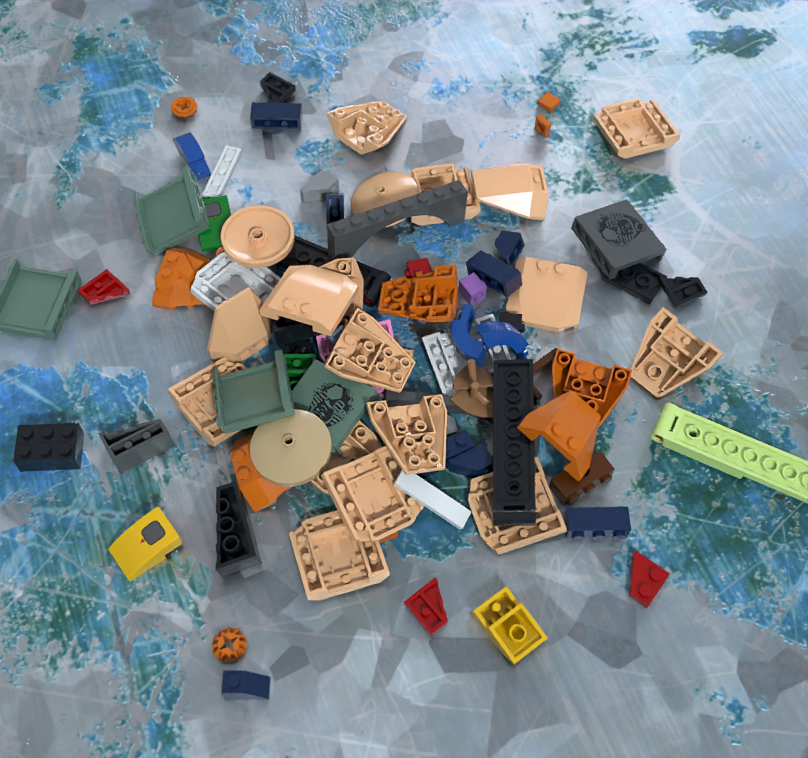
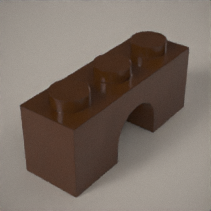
M600 450L592 455L590 467L585 473L586 477L578 482L567 471H563L551 478L549 488L562 506L568 502L572 504L582 494H590L599 484L605 485L611 481L615 469Z

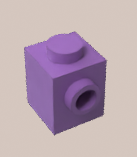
M475 272L459 280L458 291L469 305L480 303L484 300L487 286L483 280L479 279Z

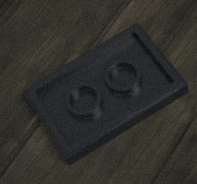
M638 263L619 270L616 277L610 280L604 274L602 280L650 305L661 289V285L657 281L660 276L667 278L668 276L642 263Z

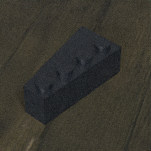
M234 481L216 487V571L224 577L261 564L262 561L244 495L239 489L238 483Z

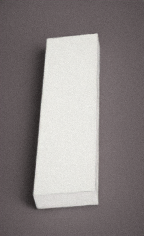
M225 146L202 193V199L222 196L242 154L241 148Z
M401 470L393 483L395 487L459 530L463 529L472 512L416 474L405 475L403 470Z

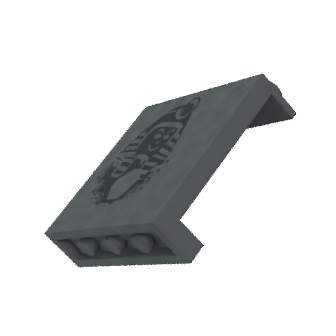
M627 199L576 216L571 227L572 231L609 280L615 278L619 270L656 257L658 261H661L667 250Z

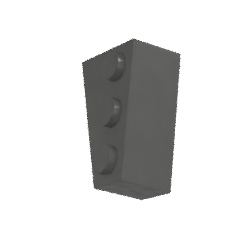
M161 419L136 424V427L130 429L118 428L116 432L105 434V432L98 433L119 474L174 446L171 436Z

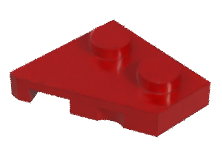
M108 269L78 290L79 294L90 305L130 294L129 289Z
M635 550L632 555L633 563L629 597L645 608H648L670 573Z
M436 577L404 601L405 607L431 637L448 624Z

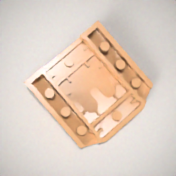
M632 99L607 105L602 108V112L598 115L595 113L593 117L594 122L616 154L624 159L669 148L680 138L679 132L654 100H650L649 103L642 102L641 99Z
M443 164L411 170L409 176L415 180L419 193L460 180L468 191L465 220L472 219L480 213L481 207L479 201H476L468 167L464 166V169L455 168L454 164ZM420 215L410 217L411 222L419 226L445 223V220L435 216Z
M531 257L517 259L515 268L521 272L522 286L508 297L505 313L522 314V322H525V326L554 332H562L564 329L574 327V329L578 328L588 272L579 266Z
M313 265L289 266L260 308V315L274 320H278L279 316L312 325L314 332L331 336L358 293V285L344 274Z
M226 357L221 358L168 389V394L174 405L211 446L218 445L240 431L224 434L222 427L217 426L215 416L218 414L214 406V402H217L213 393V389H215L212 376H215L214 368H218L220 375L247 369L243 364H234L228 361Z
M387 446L321 474L353 541L377 542L413 524L419 512L424 508V505L393 485L402 469Z
M535 457L536 526H493V472L471 479L468 496L470 509L481 539L498 555L567 532L566 525L560 511H558L538 457Z
M338 510L308 518L301 523V526L296 531L289 533L307 600L320 601L380 583L390 576L379 541H353Z

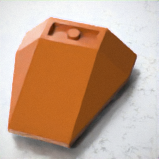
M557 348L552 365L553 399L572 390L601 415L600 427L626 391L632 370L613 365L611 369L576 359V353Z

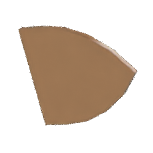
M474 359L467 361L468 365L458 372L454 380V390L471 389L473 382H477L479 388L493 387V379L490 372L484 367L476 366Z
M473 382L471 389H461L450 398L457 407L466 413L482 418H493L494 395L489 387L479 388V384Z

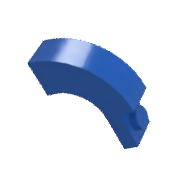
M189 132L173 138L179 154H182L188 167L196 174L197 181L211 176L209 167L204 159L205 156L195 137Z
M465 304L463 311L461 310L459 313V320L453 319L452 337L459 354L466 361L474 359L476 366L482 367L487 350L483 341L475 340L470 336L475 312L472 305Z
M490 321L475 326L488 350L498 345H507L512 348L517 359H527L526 356L529 353L525 347L529 344L519 330L511 324L502 321Z

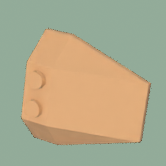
M662 307L650 321L631 366V378L659 399L710 369L724 352L709 341L705 344L680 325L676 316Z

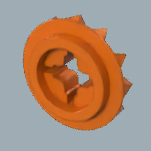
M180 97L172 102L171 111L179 119L181 117L187 118V116H193V113L197 112L198 106L194 99Z
M228 627L227 629L220 630L213 637L212 651L215 657L222 662H235L246 651V637L238 628ZM225 638L230 642L235 641L232 644L234 651L228 647L223 648L226 645Z

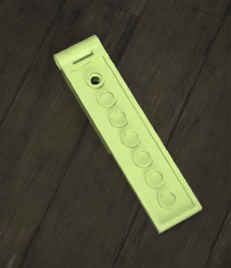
M672 403L664 404L650 436L653 441L663 443L662 446L734 477L739 479L743 476L808 503V461L693 414Z

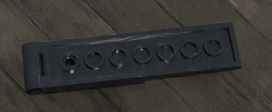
M295 236L291 251L275 265L288 269L289 266L298 265L320 267L332 260L328 255L327 248ZM356 261L364 280L363 304L368 307H374L381 295L382 283L390 281L391 276L385 271Z
M533 359L494 360L493 526H536L535 439L531 441L517 428L525 416L534 411Z

